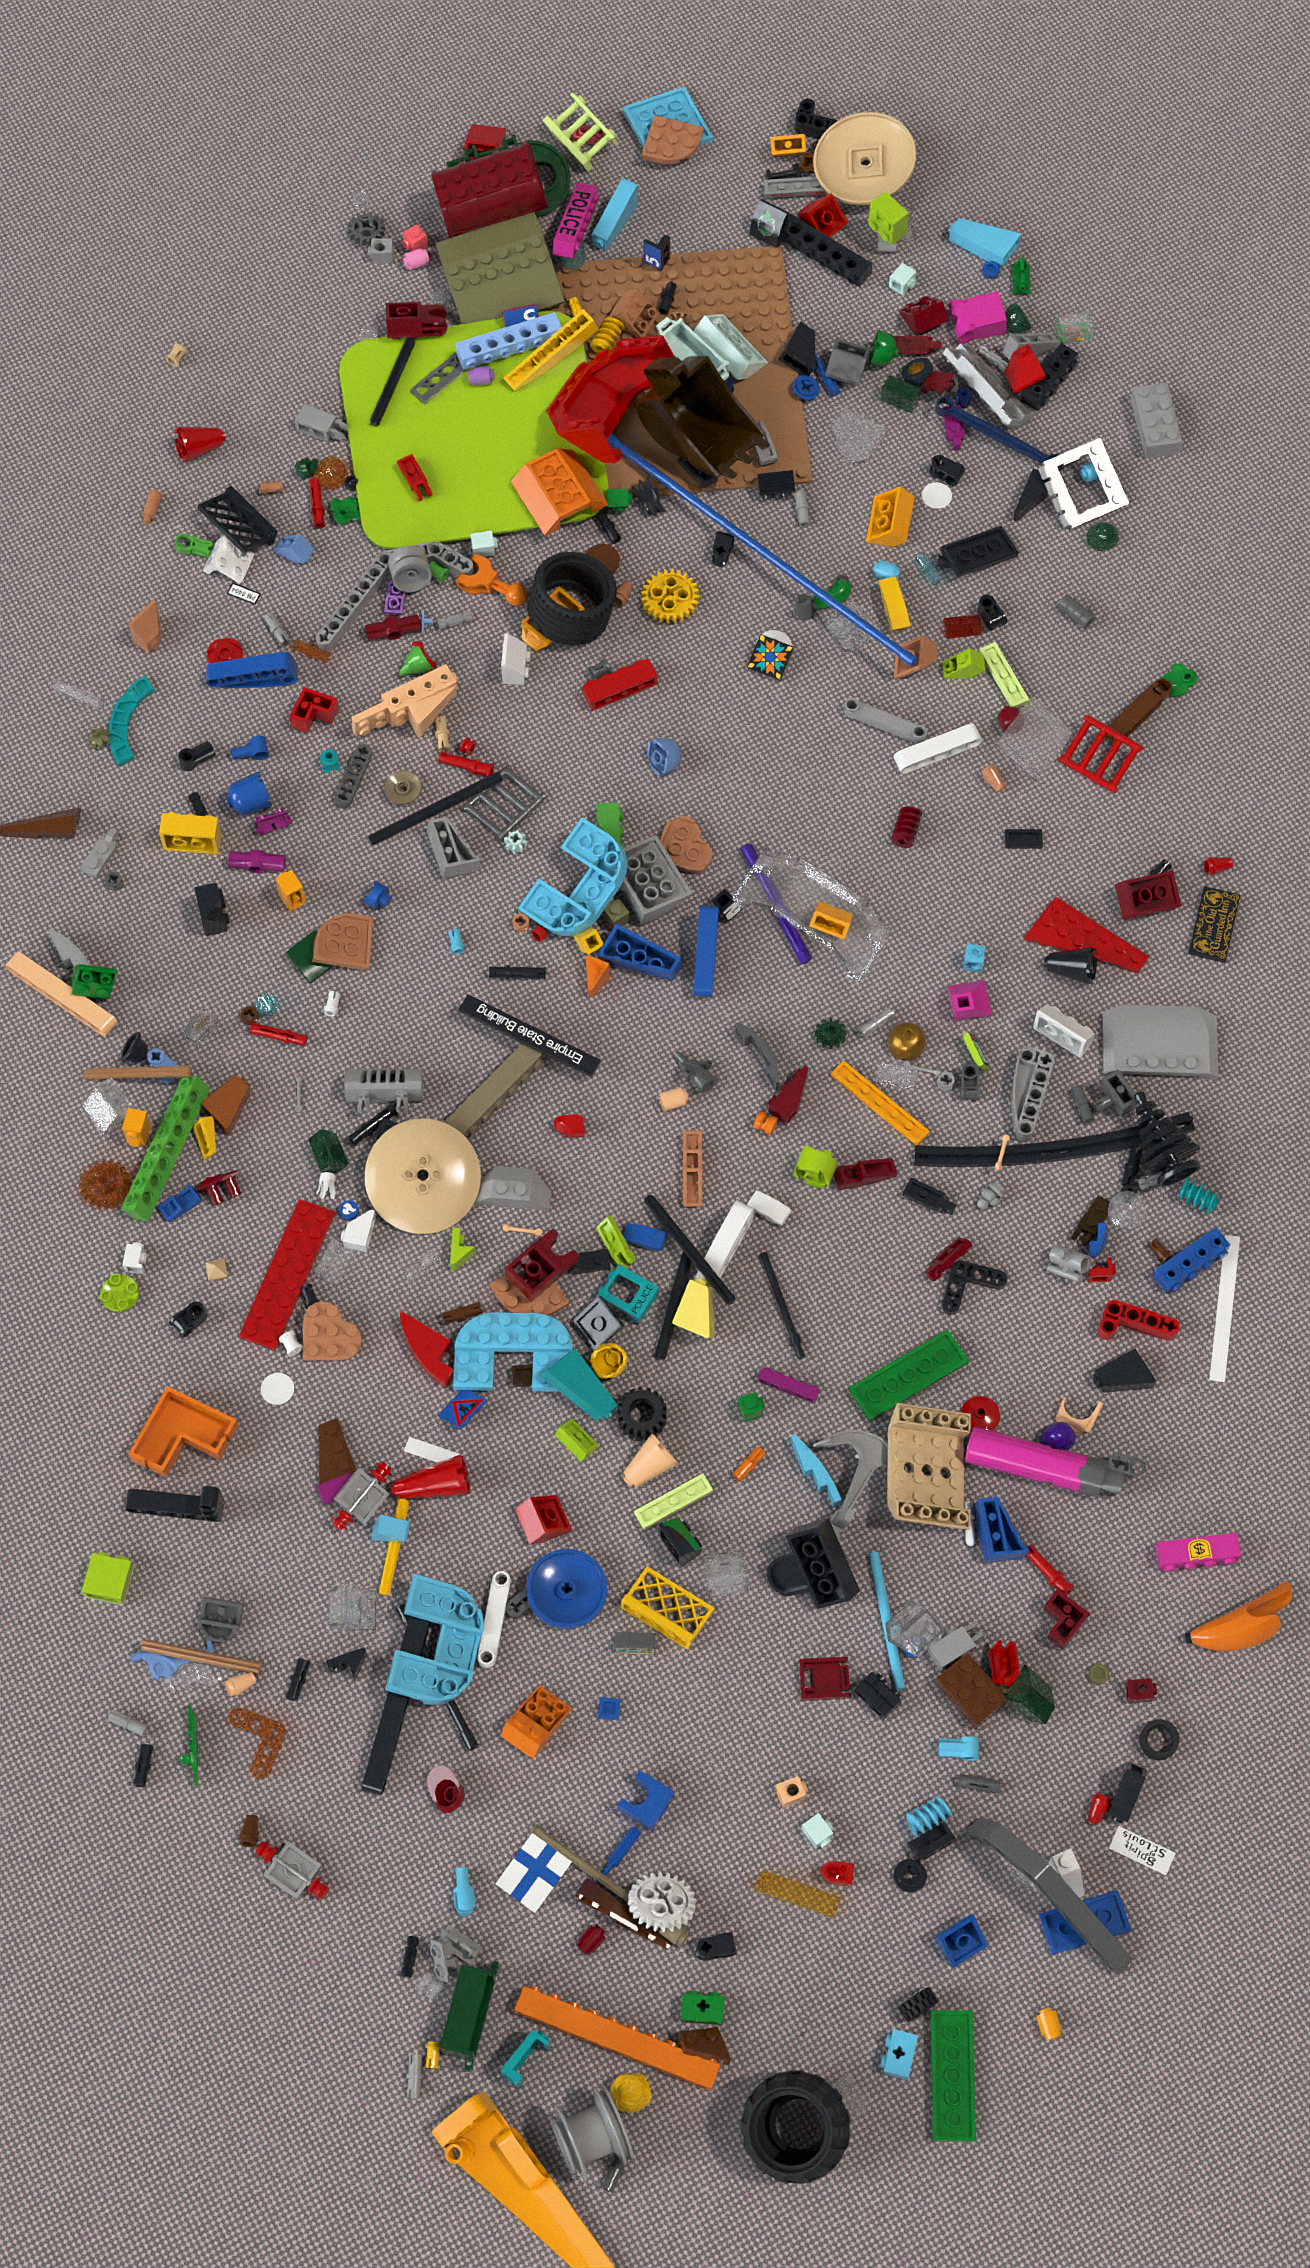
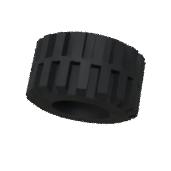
M638 1387V1391H635L633 1388L630 1390V1394L626 1392L623 1395V1399H620L619 1406L617 1407V1419L620 1429H623L625 1435L629 1434L630 1439L633 1440L636 1437L637 1441H642V1438L647 1440L652 1434L657 1437L658 1432L661 1433L663 1426L666 1425V1403H664L662 1396H658V1392L654 1391L652 1393L651 1388L642 1390V1387ZM645 1406L650 1408L654 1415L649 1421L637 1422L630 1416V1413L636 1407Z

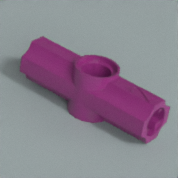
M258 849L251 850L250 852L230 851L228 867L248 869L252 873H263L264 871L284 872L286 856L266 854V852Z

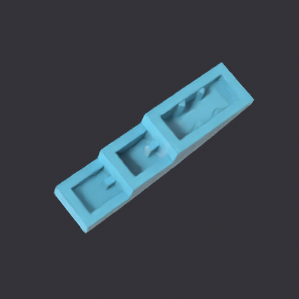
M795 1434L791 1435L790 1442L804 1477L812 1475L818 1491L827 1490L833 1508L841 1506L842 1499L823 1464L805 1443Z

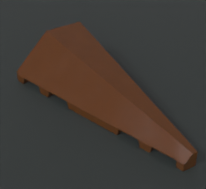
M78 807L1 824L0 836L39 839L40 836L75 838L81 808Z
M586 1878L577 1891L575 1900L611 1917L613 1923L667 1950L670 1949L672 1942L659 1934L657 1930L654 1931L652 1926L647 1929L645 1922L639 1924V1918L634 1919L633 1912H629L627 1907L590 1879Z

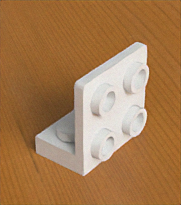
M224 535L215 542L203 571L210 574L214 570H218L234 581L241 583L254 553L249 551L243 554Z

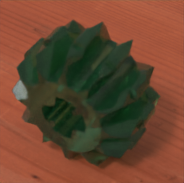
M832 1017L829 1018V1021L823 1018L822 1024L818 1023L816 1025L817 1030L814 1035L817 1037L816 1042L822 1043V1048L827 1045L830 1050L833 1048V1045L839 1048L840 1043L845 1042L844 1037L847 1036V1031L844 1030V1024H839V1018L835 1022L832 1021Z

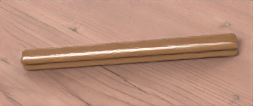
M191 1066L85 1069L83 1074L84 1079L189 1077L192 1075Z
M146 1639L142 1641L141 1650L145 1652L248 1673L252 1672L253 1674H259L261 1669V1663L176 1645Z

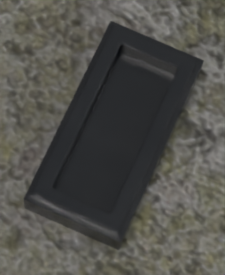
M1005 829V849H1042V829Z

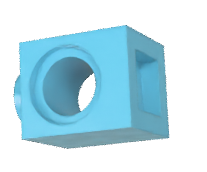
M967 944L963 970L982 972L986 946Z

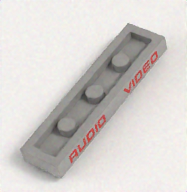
M816 176L764 180L765 198L828 194L821 187Z

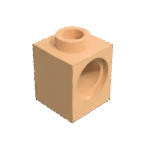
M799 1776L775 1785V1791L782 1808L806 1799L808 1789L804 1780L800 1781ZM795 1787L798 1790V1794L791 1796L787 1793V1789Z

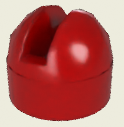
M537 926L531 931V934L535 940L542 942L547 937L548 931L543 926Z

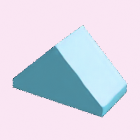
M381 1514L375 1520L371 1540L406 1542L410 1522Z

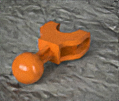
M474 554L470 559L473 563V569L478 572L470 576L460 574L455 580L461 590L471 595L480 593L490 595L493 590L504 594L508 603L513 606H521L528 599V590L523 584L513 583L508 585L500 581L498 572L492 569L490 560L479 554Z

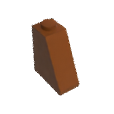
M237 1074L201 1102L203 1110L209 1116H213L214 1122L228 1136L232 1133L250 1096V1084L245 1078H240Z

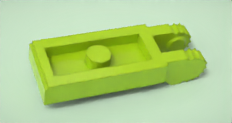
M607 1216L596 1229L612 1259L615 1260L617 1265L628 1269V1263H634L636 1256L629 1249L613 1216Z

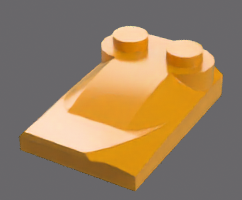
M560 586L549 595L556 603L572 610H585L581 604ZM529 616L521 622V639L534 651L547 647L553 642L537 631Z

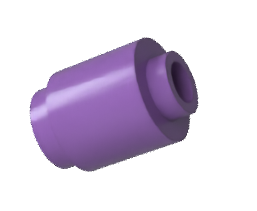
M490 366L468 370L470 385L492 384V380H495L494 370L490 369Z

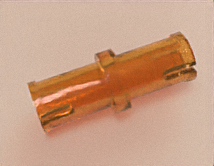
M298 638L294 642L296 644L293 645L294 650L306 654L308 658L313 657L325 664L328 662L329 659L327 657H330L331 653L317 648L315 644L310 645Z

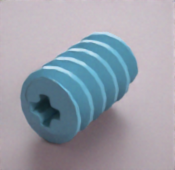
M935 1796V1803L929 1800L927 1802L928 1807L922 1804L920 1806L921 1811L915 1808L913 1814L910 1812L906 1813L907 1823L916 1838H918V1830L925 1834V1826L932 1830V1822L939 1826V1818L946 1822V1814L953 1818L948 1805L939 1796Z

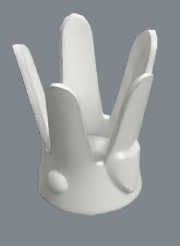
M329 1170L320 1174V1185L316 1193L317 1195L321 1187L320 1199L325 1197L328 1187L331 1198H335V1174L329 1173Z

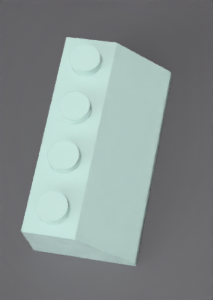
M724 314L704 315L693 330L720 357L730 362L729 371L732 377L737 380L748 379L768 363Z

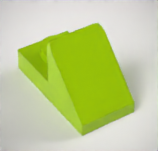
M452 1228L451 1271H456L476 1253L475 1247L464 1246L465 1235L461 1234L460 1228Z

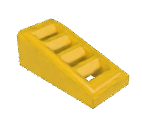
M213 1116L202 1117L193 1124L204 1160H208L216 1153Z

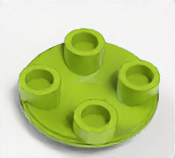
M112 1274L104 1282L100 1292V1299L104 1306L114 1312H123L132 1308L139 1297V1287L136 1281L124 1274Z

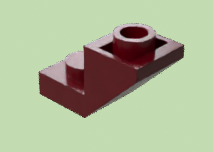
M934 371L924 381L920 391L925 395L930 390L935 391L939 395L944 391L948 392L953 385L954 375L952 373Z

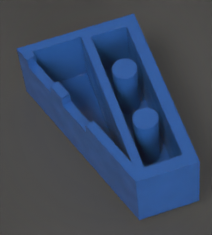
M999 1497L978 1499L973 1508L985 1563L1024 1559L1029 1550L1022 1543L1018 1531L1014 1529L1010 1521L1011 1518Z

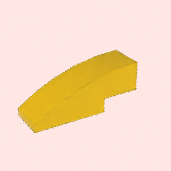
M896 576L878 580L891 632L908 629L911 625Z

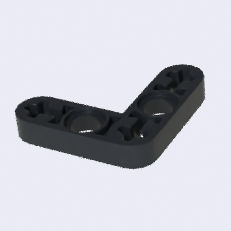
M963 1260L956 1261L952 1266L942 1303L944 1313L955 1315L959 1311L966 1282L1001 1290L1007 1284V1275L1001 1270ZM960 1266H962L964 1270L962 1274H959L957 1270ZM971 1268V1269H972V1271H971V1276L969 1277V1276H968V1273H969V1269ZM982 1271L985 1277L981 1280L976 1279L974 1273ZM988 1273L991 1274V1277H990V1281H989V1282L987 1281V1279H988ZM997 1276H1000L1002 1280L999 1284L995 1280ZM957 1283L961 1286V1290L953 1292L950 1286ZM951 1296L955 1297L954 1306L956 1307L949 1309L947 1304L950 1303Z

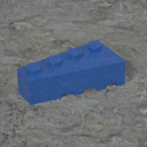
M618 924L615 925L598 953V959L609 963V965L673 981L683 966L681 957Z

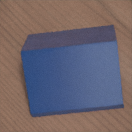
M973 1913L938 1934L935 1940L953 1968L988 1947Z

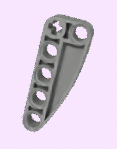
M1027 1046L1023 1047L1018 1055L1011 1095L1014 1130L1017 1139L1021 1142H1028L1033 1137L1054 1065V1056L1051 1053ZM1028 1056L1031 1060H1025L1022 1057ZM1036 1078H1042L1044 1082H1038ZM1031 1095H1038L1040 1098L1034 1099ZM1031 1111L1035 1115L1029 1116L1026 1114V1112ZM1026 1128L1030 1132L1024 1133L1021 1131V1129Z

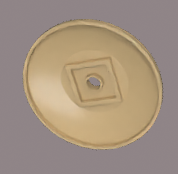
M862 112L849 115L834 123L820 138L813 159L815 175L825 192L828 194L832 193L835 199L847 204L868 205L885 191L890 196H893L904 187L914 171L916 147L913 137L900 121L889 115L877 112ZM865 160L870 161L868 165L861 164Z
M433 1119L408 1120L387 1130L372 1147L365 1167L366 1191L374 1209L392 1226L413 1234L437 1233L458 1223L475 1203L481 1182L479 1160L471 1143L454 1127ZM420 1170L428 1172L429 1176L424 1181L419 1180L417 1177V1173Z

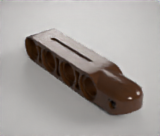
M1157 679L1108 726L1129 737L1170 695L1172 684L1166 679ZM1108 734L1105 736L1108 741L1114 744L1115 738Z

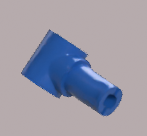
M264 736L252 737L247 745L231 749L234 760L247 756L253 757L256 760H262L269 756Z

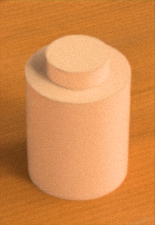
M681 1087L659 1093V1100L664 1112L685 1106L686 1101H689L686 1090H682Z

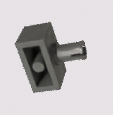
M1119 1070L1102 1078L1099 1088L1105 1096L1092 1102V1107L1096 1109V1113H1100L1109 1106H1113L1120 1117L1135 1110L1138 1106L1134 1099V1091Z

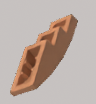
M683 1131V1207H702V1131Z

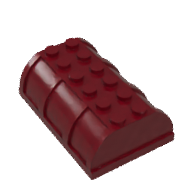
M527 141L503 151H494L490 155L469 162L463 161L459 165L431 172L449 238L549 208L531 144H528Z

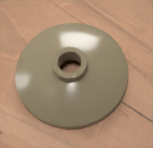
M397 771L387 778L384 786L385 794L389 800L396 804H409L420 795L421 782L412 772ZM401 789L407 790L405 792H400Z

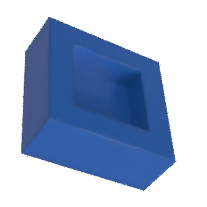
M600 1697L598 1719L619 1721L620 1699Z

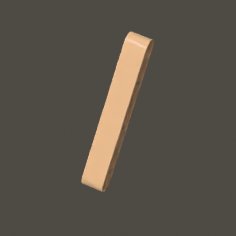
M17 951L5 965L6 969L14 976L100 1035L106 1037L118 1023L114 1016L85 996L72 995V987L24 954Z

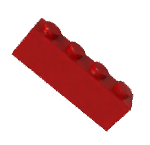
M649 658L638 660L628 667H621L616 672L607 673L599 679L586 682L582 685L583 696L591 711H595L657 685L658 675Z

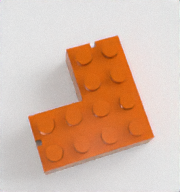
M167 1386L128 1455L132 1462L146 1469L149 1466L151 1471L166 1478L185 1444L221 1460L229 1446L227 1440L231 1442L239 1425L237 1419Z

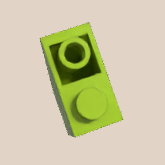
M969 648L943 661V678H972L984 672V655Z

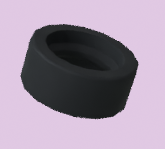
M1155 1719L1148 1722L1143 1728L1139 1742L1143 1753L1153 1760H1165L1176 1752L1180 1739L1179 1733L1172 1723L1163 1719ZM1162 1728L1170 1734L1171 1745L1167 1750L1158 1752L1149 1746L1147 1737L1153 1729Z

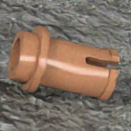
M264 480L260 483L261 493L267 495V493L283 492L282 481L265 482Z

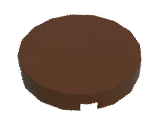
M597 544L586 552L587 555L602 562L611 571L612 575L620 566V556L617 550L610 545Z

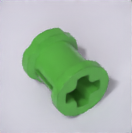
M432 561L429 564L431 576L437 578L440 583H444L449 575V569H444L437 565V562Z

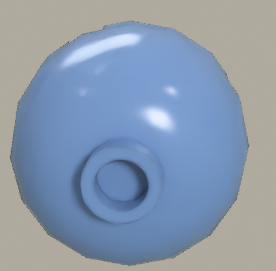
M656 738L649 742L647 756L652 759L653 764H650L656 774L671 773L679 766L682 752L672 739Z

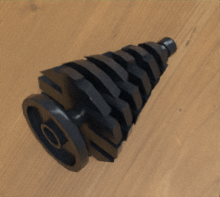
M1140 1091L1134 1095V1099L1139 1105L1136 1108V1115H1143L1137 1120L1138 1128L1144 1127L1139 1131V1139H1146L1140 1144L1141 1151L1145 1152L1142 1155V1162L1147 1164L1143 1168L1144 1175L1148 1176L1162 1171L1163 1173L1157 1178V1184L1159 1187H1166L1186 1179L1200 1169L1201 1165L1197 1160L1186 1161L1200 1150V1146L1195 1142H1191L1192 1139L1187 1134H1182L1183 1130L1179 1126H1172L1174 1121L1170 1117L1163 1118L1166 1113L1162 1109H1155L1157 1104L1153 1101H1147L1145 1093Z

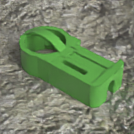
M179 534L175 539V548L182 554L191 555L192 553L208 559L212 551V542L188 534ZM180 540H187L191 544L190 546H185L178 542Z

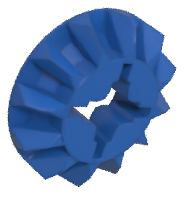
M803 375L793 381L792 389L794 390V395H798L799 399L803 398L805 401L811 399L813 401L818 396L820 387L818 382L812 377ZM803 386L804 388H809L808 392L807 390H802Z

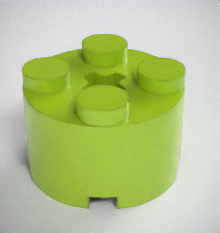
M804 1146L793 1174L798 1180L800 1178L805 1179V1184L825 1188L826 1184L830 1186L837 1162L832 1157V1152L828 1150L819 1151L810 1146Z

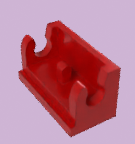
M999 1640L988 1651L992 1682L1011 1687L1021 1673L1016 1642L1010 1641L1006 1647L1001 1648L1002 1640Z

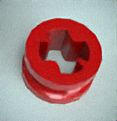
M466 737L461 744L460 751H465L466 755L469 756L476 747V741H471V738Z

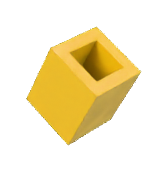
M592 927L573 935L581 952L588 955L604 945L597 929Z

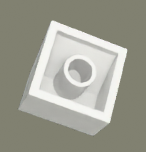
M504 634L501 663L503 684L525 685V678L529 677V667H526L527 662H530L531 651H527L526 643L509 634Z

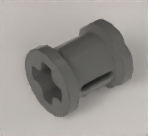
M602 659L601 663L593 667H588V672L593 680L598 679L604 674L612 673L605 659Z

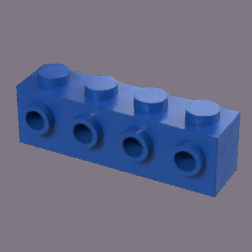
M1215 1227L1156 1268L1153 1277L1167 1294L1172 1290L1176 1292L1183 1286L1182 1283L1195 1279L1199 1271L1202 1269L1206 1271L1214 1264L1215 1260L1225 1258L1229 1254L1228 1250L1231 1245Z

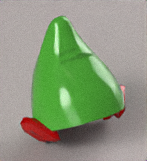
M412 642L414 647L406 657L403 667L399 670V674L406 676L435 670L437 668V661L433 662L423 649V642Z

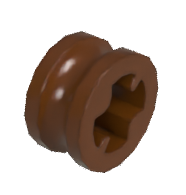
M247 1006L241 1011L242 1021L246 1025H251L252 1022L256 1023L258 1021L259 1015L256 1008ZM252 1013L254 1017L251 1016V1019H247L246 1014Z

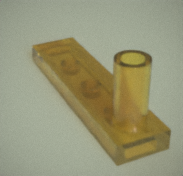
M761 1870L755 1887V1891L833 1919L840 1900L838 1896Z

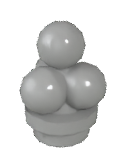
M997 1181L988 1185L990 1188L987 1187L982 1190L981 1195L983 1198L977 1201L978 1208L986 1209L989 1204L997 1206L1000 1203V1198L1004 1197L1003 1194L1006 1190Z

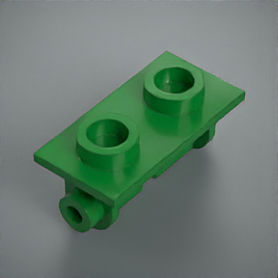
M1019 258L1016 264H1012L1013 294H1031L1030 264H1027L1024 258Z

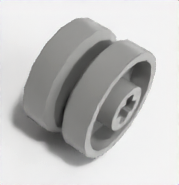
M404 546L398 548L389 557L388 566L394 586L400 591L415 592L421 590L431 580L432 573L425 551L420 547Z

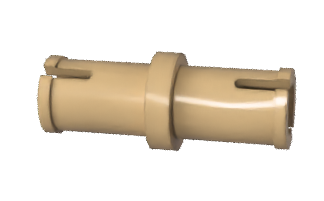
M440 716L441 721H439V717H436L435 737L438 739V750L441 752L446 748V752H449L448 738L450 733L447 730L446 717Z

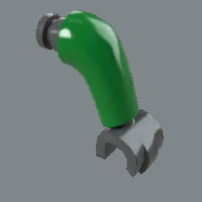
M845 574L837 575L836 582L833 583L832 588L825 592L840 603L845 602L850 596L852 589L849 577ZM797 594L798 604L795 605L794 613L800 620H808L814 614L813 608L820 610L830 608V606L815 595H813L812 599L809 595Z

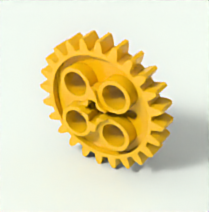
M664 569V574L657 571V577L651 575V580L646 579V585H643V591H641V603L644 606V610H647V615L653 614L654 620L659 617L660 623L666 619L667 624H669L670 620H673L676 624L678 618L683 622V616L690 618V613H695V608H698L699 589H697V583H693L692 577L687 579V573L682 576L681 570L676 574L674 569L670 573Z

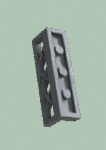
M455 352L410 389L411 393L422 403L427 404L431 398L467 370H463L461 363L456 362L457 353ZM446 366H454L452 372L443 373ZM433 377H441V381L438 383H431ZM420 388H428L424 395L418 392Z

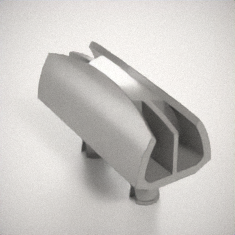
M422 1069L346 1070L344 1078L346 1103H358V1112L362 1114L363 1107L365 1106L366 1114L370 1112V1103L394 1102L397 1103L396 1111L398 1113L401 1112L402 1106H404V1111L407 1113L408 1103L423 1102Z

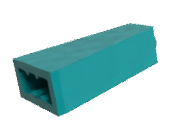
M576 1348L540 1375L596 1421L601 1418L608 1419L614 1414L613 1409L618 1406Z

